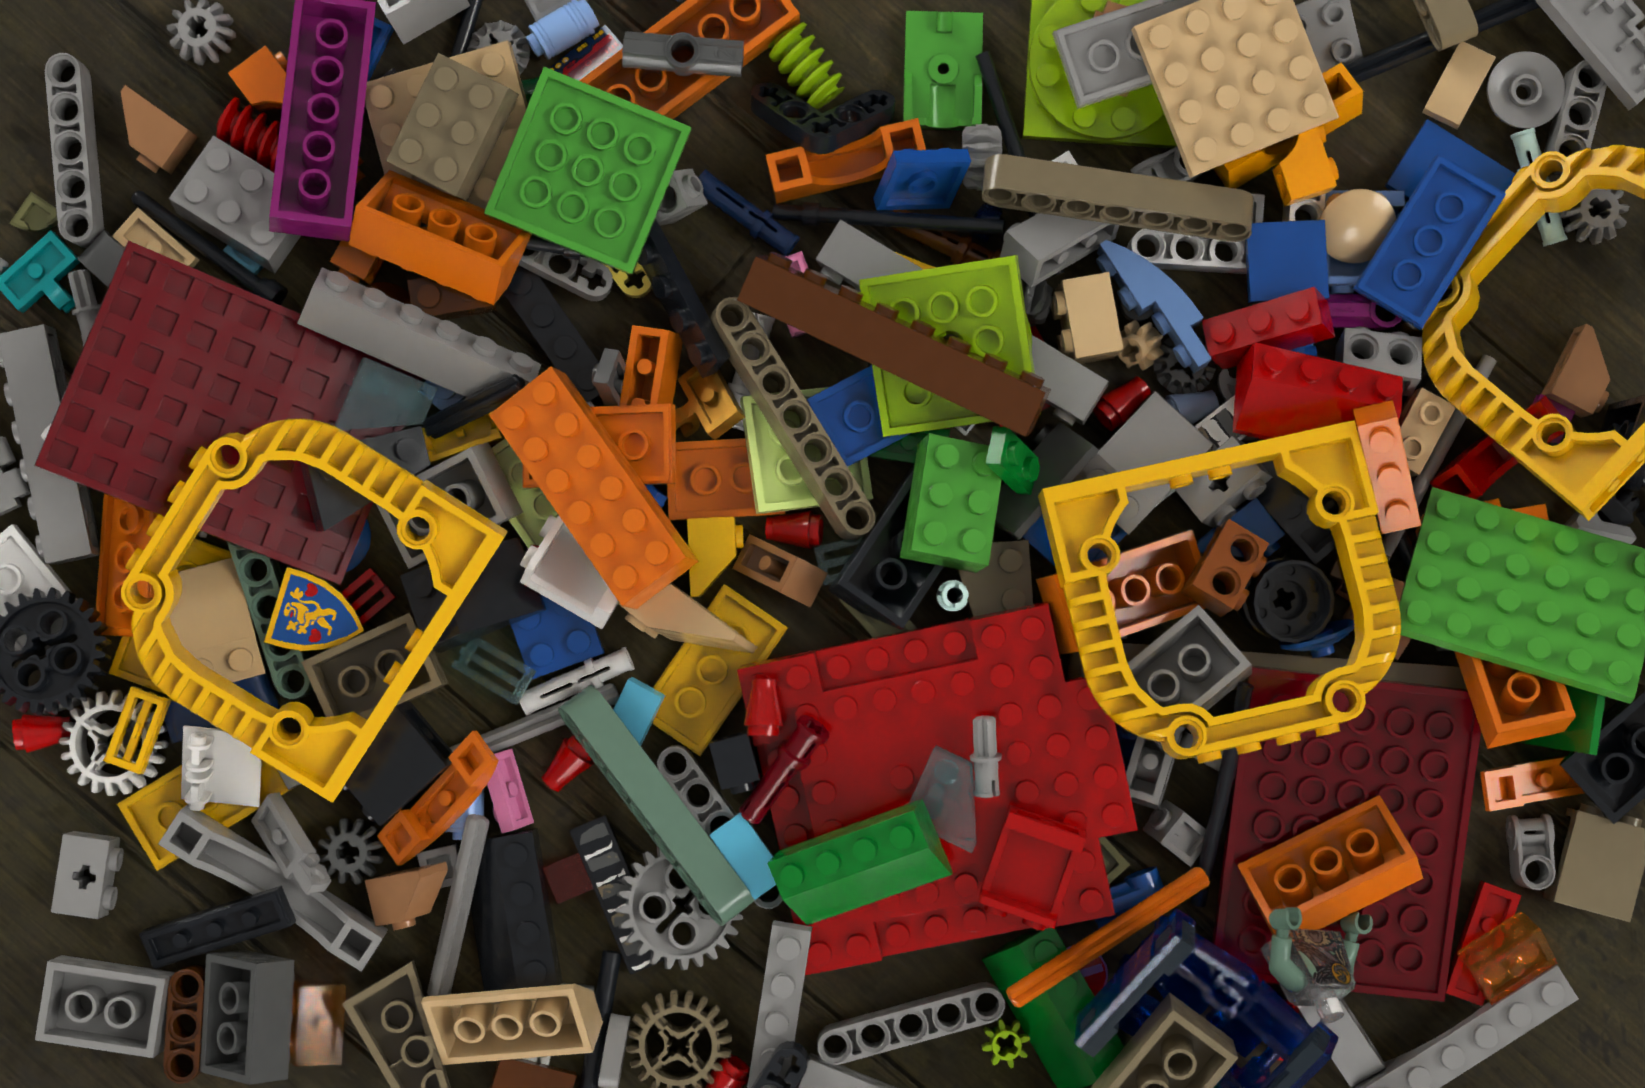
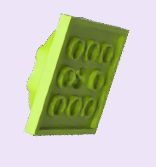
M1031 0L1022 139L1171 149L1177 147L1153 84L1130 91L1127 97L1118 95L1077 109L1052 33L1055 30L1093 18L1095 10L1103 11L1107 0ZM1108 0V1L1115 2V3H1118V4H1122V5H1125V6H1131V5H1134V4H1137V3H1140V2H1143V1H1146V0Z
M1018 255L859 280L860 291L864 294L862 301L875 307L877 302L887 304L900 311L898 318L911 324L913 319L921 320L935 327L934 334L943 339L949 334L956 335L971 344L970 351L981 357H984L986 353H990L1008 362L1006 368L1021 375L1022 370H1026L1035 374L1032 357V333L1026 315ZM872 364L883 437L993 422Z

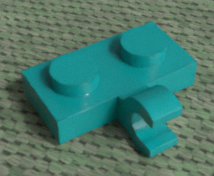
M50 230L0 276V291L22 313L26 312L44 294L47 295L59 310L63 309L65 313H68L75 307L74 299L59 281L77 266L80 261L55 232Z

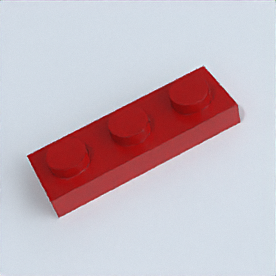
M1480 880L1449 968L1446 994L1483 1006L1522 895Z

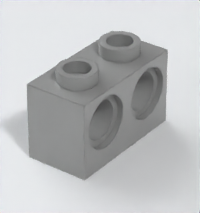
M1366 327L1344 328L1335 347V361L1402 376V396L1411 397L1421 380L1422 337L1409 336L1405 332H1376ZM1353 353H1358L1362 355L1365 359H1359L1355 357ZM1391 358L1400 360L1404 365L1394 362Z

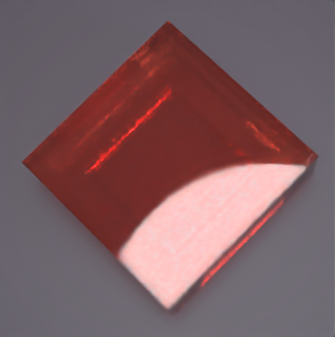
M579 852L543 867L557 904L594 889Z

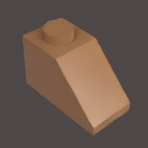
M125 85L121 90L129 145L140 152L136 160L154 173L161 167L169 174H172L198 137Z
M1584 324L1574 328L1541 393L1575 411V415L1581 418L1593 415L1594 412L1598 413L1605 405L1609 396V392L1605 390L1610 382V376L1592 326Z
M749 534L744 548H742L732 568L810 608L828 574L805 560Z
M447 862L395 871L365 880L375 926L392 924L393 930L404 929L416 925V917L430 913L448 871Z

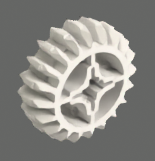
M112 690L110 697H108L105 691L97 692L95 701L91 698H87L86 702L81 701L84 711L78 708H73L70 711L76 723L64 722L62 725L66 731L71 732L70 737H63L59 740L60 744L69 745L70 751L61 754L60 758L62 760L73 759L74 764L69 766L67 772L75 774L81 771L82 774L77 782L80 786H84L92 780L91 792L99 793L105 786L107 796L116 795L118 789L123 794L132 793L133 784L138 788L146 786L147 783L144 775L152 778L158 774L156 768L151 763L162 764L166 760L163 755L157 753V749L167 748L169 745L165 740L158 741L157 737L144 774L140 775L128 770L124 774L114 775L101 770L105 764H108L103 760L109 747L108 744H110L108 738L113 736L116 725L112 728L106 723L100 724L95 719L110 710L122 712L128 694L123 699L121 690ZM144 700L139 702L134 709L117 755L119 758L124 756ZM155 712L150 713L141 735L142 745ZM165 725L161 727L159 734L167 731ZM87 734L93 739L95 744V750L91 757L87 750ZM136 749L132 760L133 763H136L138 755L140 753V750Z

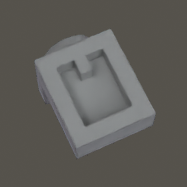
M1168 800L1162 802L1159 810L1155 809L1151 813L1149 821L1143 827L1145 833L1190 867L1201 854L1206 829Z

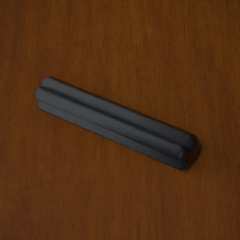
M513 374L425 418L423 426L426 435L437 439L496 410L525 387L524 379L517 374Z

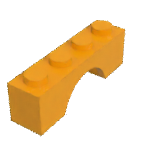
M1342 62L1322 73L1339 118L1323 124L1326 135L1362 114L1363 90ZM1292 137L1216 167L1213 170L1225 187L1236 189L1280 163L1289 151Z
M1323 125L1293 136L1287 155L1272 170L1284 207L1327 194L1337 186L1335 180L1339 178L1338 169L1334 159L1327 157L1323 145L1326 142V133Z

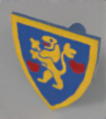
M287 567L264 642L299 651L323 650L350 640L363 632L364 628L355 609L341 592L321 578Z

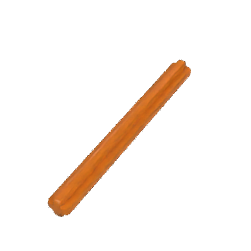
M1194 867L1008 987L1006 993L1009 1000L1015 1007L1024 1006L1206 888L1210 884L1208 876L1201 867Z

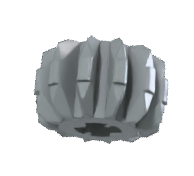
M185 0L184 7L186 11L183 14L179 10H172V15L178 20V23L167 25V30L175 35L170 40V45L174 49H180L179 55L185 61L193 57L197 65L203 66L208 56L212 62L218 63L219 56L217 51L221 49L225 53H230L231 48L225 43V40L236 38V33L228 28L233 23V18L229 14H223L224 7L218 2L210 6L208 0H198L195 7L190 0ZM200 26L208 30L203 37L200 34H196V30Z
M988 124L966 126L962 132V149H968L971 158V164L963 178V184L967 189L982 191L986 159L992 155L1002 154L1001 130L998 126H990Z
M1610 189L1591 190L1572 209L1559 213L1561 218H1569L1571 222L1564 227V231L1568 233L1576 229L1578 230L1576 241L1583 242L1589 237L1592 245L1601 243L1603 237L1607 240L1615 238L1617 236L1615 228H1623L1627 223L1619 215L1627 212L1630 207L1618 202V199L1623 197L1624 191L1618 190L1615 193H1611ZM1596 206L1599 213L1592 217L1589 209Z

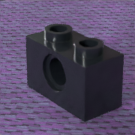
M747 731L712 740L709 746L721 790L730 788L733 795L754 789V786H756L755 781L761 778V771L752 737L747 736Z

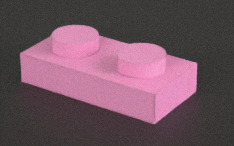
M512 748L494 753L499 761L492 777L487 783L493 803V815L499 823L502 834L534 823Z

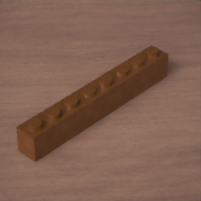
M770 252L769 256L761 255L755 257L738 296V301L1026 437L1032 432L1051 391L1050 388L1043 386L1045 379L1026 370H1022L1021 375L1006 368L1008 365L1006 360L990 353H986L984 357H981L970 351L971 344L957 337L949 336L947 341L934 334L935 327L921 320L913 319L911 324L898 318L900 311L887 304L877 302L875 307L862 301L864 294L851 287L842 285L840 290L826 284L828 277L817 271L806 268L804 273L790 267L792 260L783 255Z

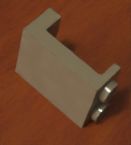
M1581 803L1579 810L1567 808L1565 815L1570 816L1571 819L1554 884L1545 889L1543 898L1631 922L1645 868V828H1641L1642 820L1624 815L1613 824L1608 818L1603 817L1604 814L1597 807Z

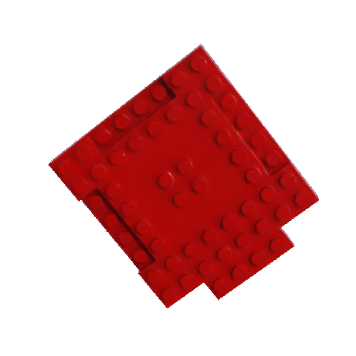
M1049 601L745 664L737 669L746 712L752 688V679L776 680V692L783 726H780L779 736H752L753 744L757 746L763 776L777 758L779 744L784 740L787 741L797 728L796 723L800 716L807 715L819 721L828 730L830 735L827 742L824 744L820 743L810 756L811 763L806 769L797 771L778 799L770 807L780 850L923 799L953 871V874L810 925H806L790 908L794 924L812 926L805 975L882 961L884 956L1031 928L1022 923L1023 918L1009 913H1007L1006 917L991 914L984 910V904L978 902L979 893L1010 805L1086 831L1087 839L1082 854H1079L1058 914L1056 927L1115 915L1100 838L1138 830L1116 724L1093 697L1085 677L1065 680ZM983 715L993 716L996 719L997 752L1002 755V759L998 761L1000 795L991 798L974 796V762L970 761V755L974 753L973 720L975 717Z

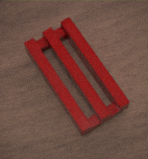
M369 568L341 592L348 600L370 580L374 582L370 589L351 604L355 611L360 609L379 591L385 595L359 618L362 626H365L397 598L373 568Z

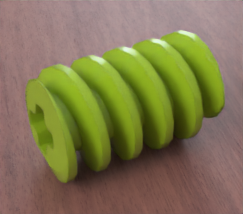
M802 22L785 30L769 44L768 48H772L769 58L774 62L781 61L778 66L779 72L781 74L791 73L787 79L789 86H799L796 96L800 99L809 98L806 103L818 110L844 91L845 87L838 88L836 86L843 75L839 72L829 76L827 72L834 62L832 60L819 62L818 59L825 50L823 47L814 50L809 48L816 37L813 34L802 38L800 34L807 26L805 22Z

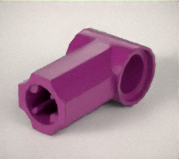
M1329 294L1327 299L1333 328L1366 327L1368 329L1384 331L1394 327L1402 320L1393 315L1391 321H1381L1375 313L1377 304L1361 294Z

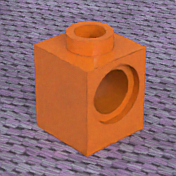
M347 241L340 242L330 260L332 264L339 268L338 272L346 275L350 280L357 283L362 280L369 285L374 281L385 261L350 246Z

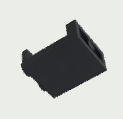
M410 701L396 705L343 786V789L356 797L361 803L363 814L370 821L377 823L379 826L389 823L399 810H402L452 764L448 758L452 750Z

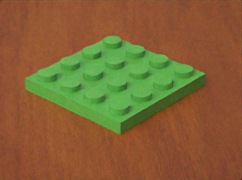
M543 67L484 214L633 275L692 127L557 71Z

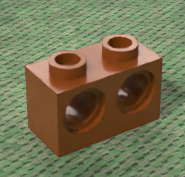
M1227 519L1216 528L1181 593L1220 617H1223L1233 609L1238 611L1249 595L1250 591L1245 589L1251 576L1256 578L1267 562L1268 558L1263 556L1269 543L1231 519ZM1231 546H1236L1242 551L1244 555L1243 562L1236 560L1232 556ZM1213 578L1219 579L1224 583L1226 587L1225 595L1219 594L1214 589Z

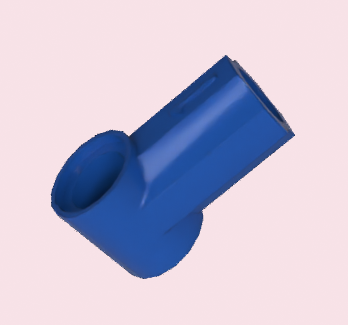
M1157 866L1134 872L1126 876L1123 882L1110 886L1115 915L1095 919L1098 928L1103 927L1164 887Z

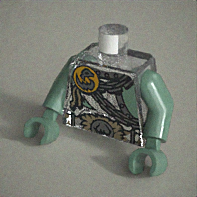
M1297 907L1275 909L1269 916V922L1277 932L1272 935V940L1261 948L1269 964L1270 973L1278 981L1292 1005L1315 1006L1319 1018L1324 1024L1338 1021L1344 1016L1339 1001L1354 990L1356 984L1353 974L1360 946L1359 943H1356L1358 934H1367L1371 931L1373 926L1372 917L1368 914L1359 915V912H1354L1342 918L1340 926L1344 933H1346L1345 939H1343L1340 931L1298 929L1302 922V914Z

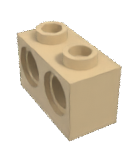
M1424 388L1414 390L1411 397L1408 396L1399 418V426L1411 477L1418 476L1422 472L1455 410V407L1450 402Z

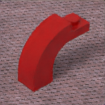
M1546 395L1524 409L1537 419L1548 414H1560ZM1554 432L1549 436L1547 443L1551 442L1552 440H1554L1555 438H1557L1565 432ZM1485 434L1445 466L1429 483L1432 487L1477 499L1497 479L1519 462L1488 434Z

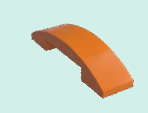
M472 731L451 753L448 758L452 764L411 809L399 810L378 833L377 837L397 866L411 860L440 837L471 806L489 782L499 760L478 731Z
M1566 756L1511 764L1480 772L1485 811L1524 806L1525 803L1585 793L1559 765Z

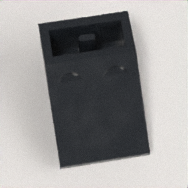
M1273 461L1261 463L1272 478L1265 483L1266 489L1256 498L1316 565L1336 548L1330 528L1323 529L1310 521L1306 507L1309 498L1290 482L1276 475ZM1323 497L1322 504L1324 509L1332 515L1338 514L1339 506L1333 498Z

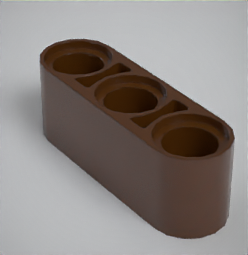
M191 964L174 973L168 985L163 1067L167 1078L177 1084L188 1083L202 1073L200 1072L206 967L200 964ZM187 974L192 975L198 981L199 988L195 994L190 993L184 987L183 980ZM183 1014L194 1018L196 1022L195 1032L191 1033L183 1029L181 1025ZM180 1054H186L191 1057L194 1064L192 1072L185 1071L180 1067L178 1061Z

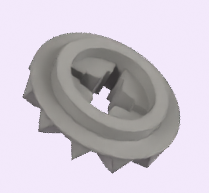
M500 20L493 23H484L483 27L477 32L472 33L470 45L467 47L468 52L490 46L492 38L499 43L507 40L511 42L519 74H522L529 62L530 47L526 36L516 25Z

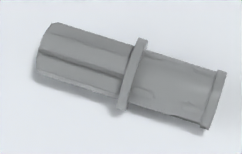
M87 269L72 271L68 274L76 309L72 310V315L77 317L83 347L101 304H97L90 272Z
M977 716L973 720L974 753L970 755V761L974 762V796L991 798L1000 795L998 761L1002 759V755L997 752L996 719L993 716Z

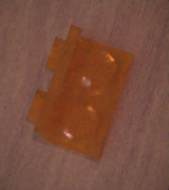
M1518 912L1506 919L1503 923L1473 940L1457 952L1460 960L1471 971L1484 998L1491 1005L1558 963L1542 930L1524 912Z
M294 981L289 1061L294 1066L342 1065L345 1008L342 1003L345 1001L346 986L344 984H302Z

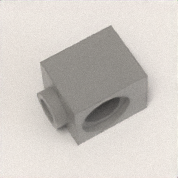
M693 168L675 170L656 216L659 225L673 224L708 204L703 194V185L695 175ZM674 190H675L676 196H677V200H676V201H675V198H674Z

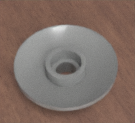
M1531 51L1516 52L1502 59L1493 68L1487 82V98L1494 114L1502 122L1519 129L1537 128L1549 122L1559 112L1565 94L1564 79L1556 64L1546 56ZM1517 87H1523L1527 90V99H1520L1516 95Z

